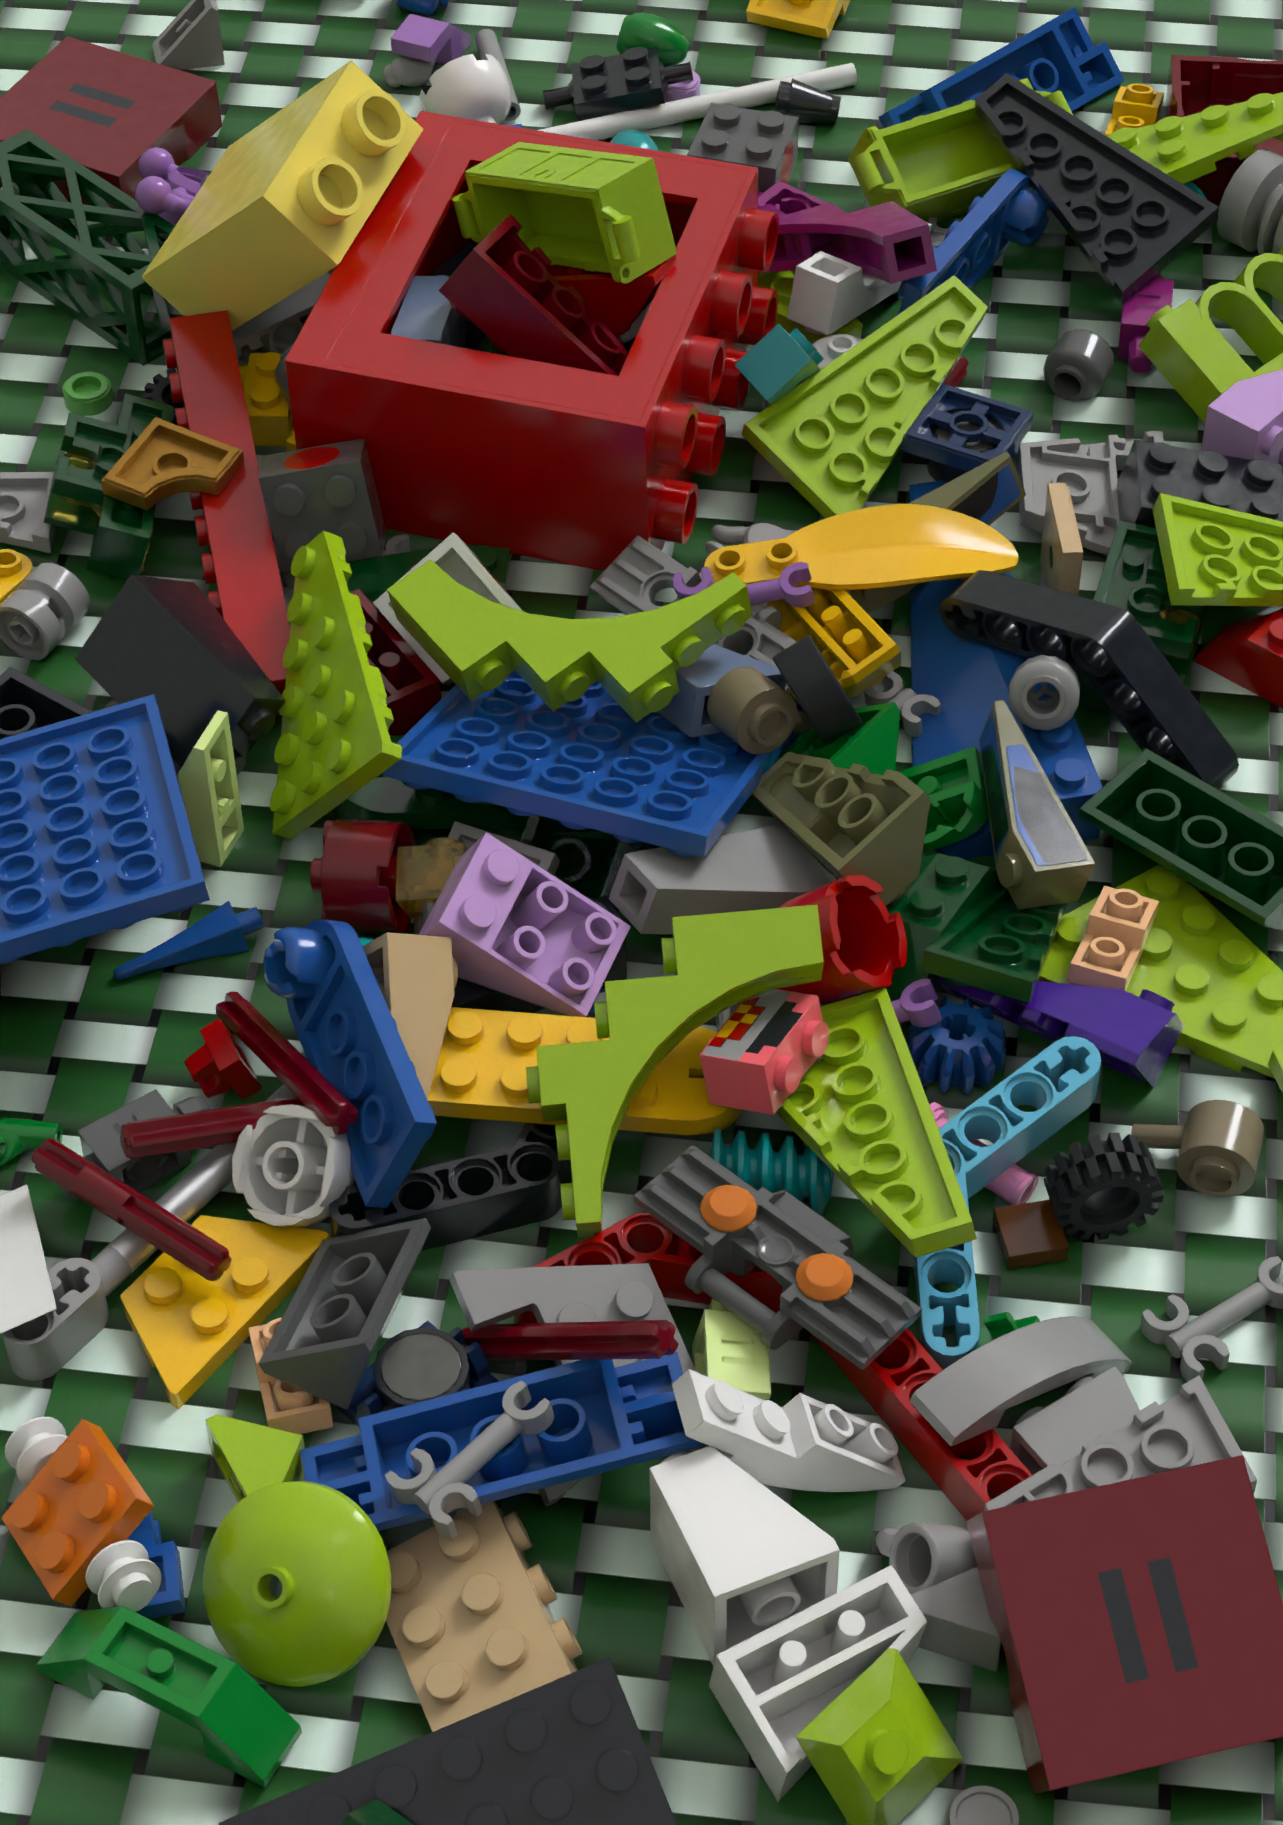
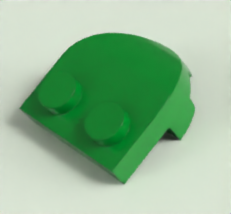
M975 746L899 771L922 789L931 799L922 853L955 843L972 835L987 820L989 814L981 754Z

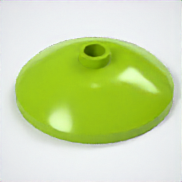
M291 1481L272 1484L243 1498L228 1512L218 1526L208 1548L204 1564V1601L209 1621L219 1642L231 1658L243 1669L266 1682L288 1687L316 1685L337 1678L352 1669L366 1656L377 1641L385 1624L390 1606V1563L377 1528L360 1506L349 1497L331 1487L314 1482ZM274 1575L279 1578L282 1584V1593L278 1599L270 1591V1580Z

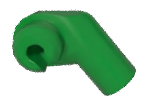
M4 1118L0 1120V1166L5 1165L27 1150L38 1149L45 1139H55L62 1143V1124L18 1118Z

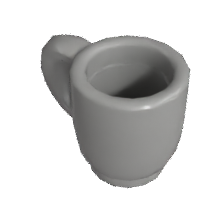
M910 1523L901 1528H885L875 1537V1545L882 1555L889 1557V1565L893 1566L910 1595L977 1567L969 1531L959 1526L940 1523Z

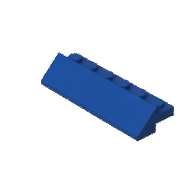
M1074 7L880 115L878 118L883 127L887 128L921 115L925 116L960 105L962 102L975 100L1006 73L1016 80L1028 78L1034 91H1048L1051 93L1062 91L1071 111L1125 80L1106 42L1104 41L1094 46Z
M675 1352L673 1355H663L660 1359H646L616 1368L612 1359L579 1360L358 1418L361 1434L300 1450L306 1482L322 1484L343 1493L359 1505L371 1519L377 1530L381 1531L431 1518V1515L423 1512L417 1504L407 1505L395 1500L390 1492L385 1474L391 1470L400 1478L407 1480L418 1476L419 1472L415 1469L410 1456V1452L414 1448L425 1450L430 1454L436 1471L439 1472L504 1413L502 1398L506 1390L519 1381L527 1384L531 1396V1401L521 1410H530L546 1398L551 1402L555 1418L552 1424L539 1434H518L465 1483L475 1489L480 1504L702 1447L703 1444L686 1437L672 1388V1383L683 1375L678 1352ZM456 1508V1509H453V1510L450 1511V1512L462 1510V1509H465V1508Z

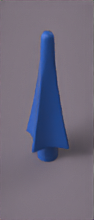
M227 901L166 942L117 967L114 970V977L117 980H123L181 963L249 951L244 936L264 928L257 907L235 915L230 901Z

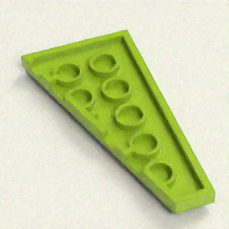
M953 275L744 424L741 435L825 518L862 509L902 447L904 434L947 377L984 319L988 307Z
M1163 493L1159 494L1152 510L1171 605L1283 606L1282 521Z
M886 987L820 1007L823 1022L827 1024L829 1031L826 1050L821 1057L815 1060L800 1080L798 1088L793 1093H790L776 1113L915 1258L976 1240L973 1221Z

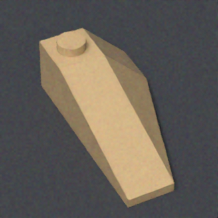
M387 932L362 947L371 969L378 979L379 988L391 1016L396 1021L399 1035L410 1061L415 1066L416 1075L428 1100L454 999V988L458 979L457 962L452 957V939L450 937Z

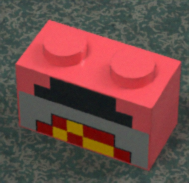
M774 989L741 1002L699 1054L709 1103L774 1115L790 1093H793L798 1088L800 1080L815 1060L821 1057L826 1050L829 1031L827 1024L822 1019L819 997Z

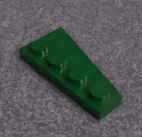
M1000 884L924 950L922 971L941 976L945 982L954 986H974L1030 1003L1067 903L1018 910L1007 888Z

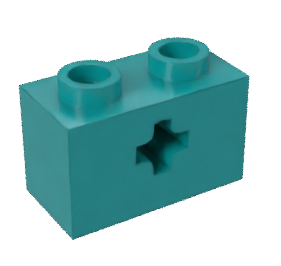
M778 323L735 364V367L772 405L821 370L817 365L824 358L797 328L788 334Z

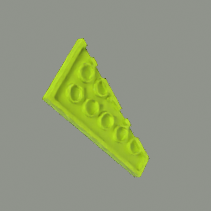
M1283 92L1273 95L1269 93L1258 94L1251 97L1248 101L1229 106L1213 105L1200 113L1184 117H1165L1156 124L1136 129L1131 127L1121 128L1107 137L1181 184H1185L1216 171L1215 162L1235 153L1238 159L1242 160L1256 152L1255 147L1270 138L1283 141Z

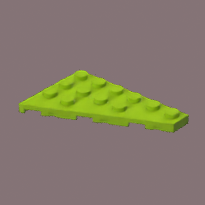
M324 530L306 546H301L297 550L291 565V574L295 576L294 594L287 610V619L291 622L290 639L283 655V666L287 669L285 690L282 693L285 702L279 709V714L283 718L281 737L277 742L274 753L275 762L278 763L277 785L270 799V808L274 812L272 834L290 840L394 765L402 757L401 745L392 743L388 729L394 719L391 709L386 704L387 694L380 670L369 665L367 653L372 647L370 635L365 631L366 620L359 596L349 593L347 581L351 577L352 571L350 564L345 560L346 550L342 537Z
M1159 864L1116 887L1115 889H1130L1143 897L1159 901L1157 913L1146 944L1126 991L1139 997L1142 990L1146 989L1175 1004L1172 1012L1176 1013L1184 1024L1175 1047L1189 1048L1200 1057L1240 1073L1244 1067L1274 1078L1268 1063L1272 1051L1283 1042V971L1192 885ZM1098 897L1062 916L1038 981L1073 984L1067 982L1070 963L1086 934L1089 914Z

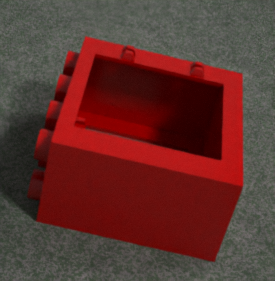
M420 111L415 121L423 128L422 133L341 262L335 267L285 359L296 450L365 438L385 528L389 530L445 540L454 532L466 545L509 548V553L600 571H605L637 535L661 551L666 541L686 544L694 527L698 507V486L696 483H691V479L694 473L714 476L721 462L726 436V421L723 416H718L721 408L741 411L749 392L750 382L735 367V364L748 353L745 351L747 345L755 346L775 327L777 318V290L758 287V271L767 272L770 269L776 251L779 232L778 213L758 209V167ZM517 142L654 159L677 254L672 267L660 282L619 376L391 335V330L414 276H434L432 273L434 269L473 242L471 238L462 237L452 202L453 197L469 191L465 178L466 170Z

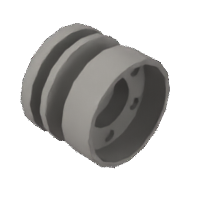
M1269 149L1257 150L1246 158L1234 173L1225 189L1218 211L1217 229L1219 236L1249 252L1258 250L1259 255L1264 253L1277 254L1283 247L1282 155Z

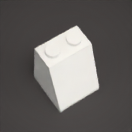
M707 1446L691 1453H675L664 1459L660 1464L650 1467L651 1541L713 1667L717 1654L837 1593L840 1549L834 1538L717 1449Z

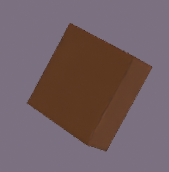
M1050 1200L994 1208L993 1224L1008 1269L1067 1260L1069 1246L1063 1228H1060L1056 1221Z

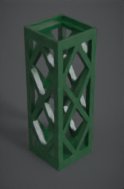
M28 129L1 142L0 188L2 187L3 190L0 189V267L142 366L163 355L162 340L172 338L169 314L165 302L167 300L141 277L175 226L158 214L143 211L135 199ZM66 180L71 203L67 201L54 184V181ZM81 195L89 205L82 204ZM105 200L110 204L114 205L115 207H117L118 209L110 208L108 204L105 202ZM86 221L99 222V223L87 225V222H86ZM144 231L149 255L145 254L130 232ZM9 235H11L13 247L6 239V237ZM113 235L124 251H120L102 239L101 236ZM22 238L38 259L26 260ZM43 239L68 255L55 256ZM49 281L57 282L61 289ZM78 285L86 286L88 298ZM97 288L114 308V312L102 313ZM139 294L153 296L159 322L143 320Z

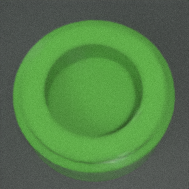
M97 372L77 373L67 379L62 388L66 408L71 413L77 415L92 416L100 414L107 410L113 402L110 380Z

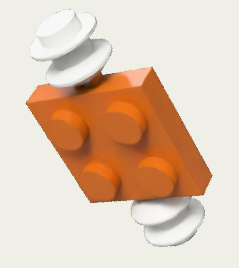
M38 1417L23 1423L9 1437L5 1446V1458L9 1465L16 1469L20 1482L27 1487L1 1518L53 1600L70 1607L89 1587L93 1593L98 1595V1602L102 1609L124 1606L134 1612L141 1610L157 1593L161 1584V1572L158 1566L149 1560L148 1552L141 1543L127 1539L153 1509L154 1504L100 1426L82 1419L70 1435L66 1436L63 1425L51 1417Z

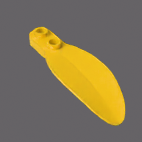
M891 504L838 514L803 527L785 538L719 548L707 557L704 567L709 568L715 583L734 572L746 585L778 579L787 566L792 563L805 562L808 563L812 580L797 583L794 587L811 585V588L852 590L969 578L974 572L979 570L1002 574L1016 568L1019 556L1013 544L1006 537L976 518L935 506Z

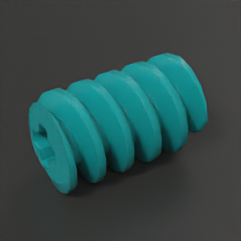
M715 1128L711 1149L712 1159L757 1191L762 1187L771 1193L785 1190L802 1203L805 1198H809L811 1209L820 1216L823 1215L831 1198L834 1172L808 1145L802 1155L797 1154L793 1136H786L779 1151L775 1152L772 1149L769 1133H762L755 1149H749L745 1131L738 1130L731 1146H725L721 1128Z

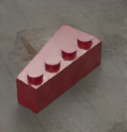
M512 214L502 221L469 253L439 289V292L449 300L450 305L458 314L469 318L488 336L489 341L496 349L507 353L509 356L619 376L629 354L603 322L595 321L592 323L588 319L583 303L585 300L573 286L567 288L561 286L550 274L547 268L552 261L538 246L531 251L517 235L523 227Z

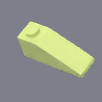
M217 710L186 759L177 778L200 862L222 867L243 833L244 824L229 716L227 712Z

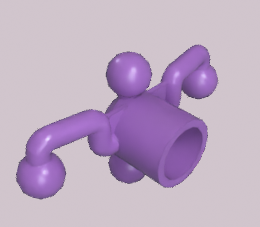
M158 147L149 148L139 159L138 169L144 179L139 182L135 189L136 202L143 211L158 214L176 226L200 190V183L209 173L191 167L175 165L172 155L165 149Z

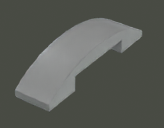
M1076 1316L1052 1318L1016 1329L965 1355L917 1389L909 1402L950 1446H954L996 1428L1004 1411L1010 1407L1072 1381H1079L1089 1376L1096 1378L1114 1366L1121 1374L1126 1373L1133 1362L1092 1320Z

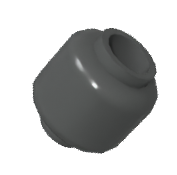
M1083 329L1067 331L1056 341L1046 358L1043 367L1044 379L1050 389L1060 398L1071 401L1090 400L1100 392L1114 365L1113 351L1100 335L1092 331Z

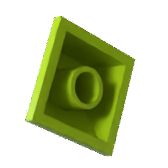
M892 1648L887 1649L795 1736L849 1825H897L964 1760L898 1650Z

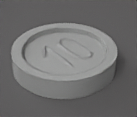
M973 1786L958 1794L952 1802L949 1812V1825H1019V1813L1013 1800L1003 1791L991 1786Z

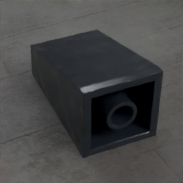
M130 575L75 657V660L118 704L152 694L155 695L172 759L181 768L217 710L227 712L229 716L236 774L238 775L245 766V757L257 740L270 731L274 725L276 713L285 702L283 696L194 582Z

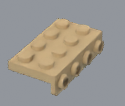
M495 1501L481 1504L483 1513L478 1517L471 1514L467 1509L452 1515L451 1518L458 1533V1536L453 1540L443 1538L437 1533L435 1527L432 1526L387 1551L391 1570V1599L386 1623L432 1732L578 1671L573 1659L583 1654L566 1619L563 1617L555 1622L548 1604L556 1601L557 1595L541 1565L537 1564L530 1567L524 1551L533 1547V1544L521 1519L515 1511L505 1516Z

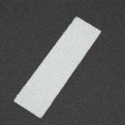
M27 1184L0 1196V1334L57 1309Z

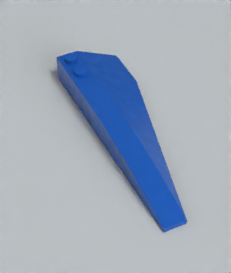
M940 480L909 485V503L948 482ZM1010 572L1001 574L1008 577H1012ZM968 578L923 582L916 585L910 591L911 689L917 695L927 694L934 696L941 703L942 709L938 715L924 713L918 716L922 719L923 733L920 737L911 736L912 767L973 746L980 752L979 737L994 701L1004 700L1012 713L1008 701L1010 680L1016 669L1027 659H1030L1029 657L961 638L946 627L940 615V605L948 595ZM1041 682L1036 683L1034 687L1035 692L1042 688ZM1047 682V687L1056 690L1053 684ZM1043 694L1041 697L1048 698L1051 696L1048 694ZM1012 713L1082 840L1099 839L1100 829L1079 817V809L1101 790L1103 786L1074 715L1063 726L1045 731L1034 730L1022 724ZM989 815L983 826L975 833L955 843L937 848L935 852L962 859L994 855Z

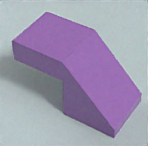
M409 14L391 37L392 53L431 63L438 55L435 63L443 65L461 57L472 43L470 34L452 24L414 14Z

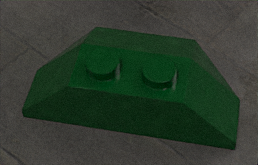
M940 853L921 858L919 876L905 888L899 899L886 906L890 915L896 912L900 913L907 938L906 964L904 967L895 970L891 979L892 984L886 987L891 1001L900 999L904 989L920 979H930L936 993L941 988L936 982L939 976L922 971L924 950L1001 884L997 871L987 866L966 861L960 857L947 856Z

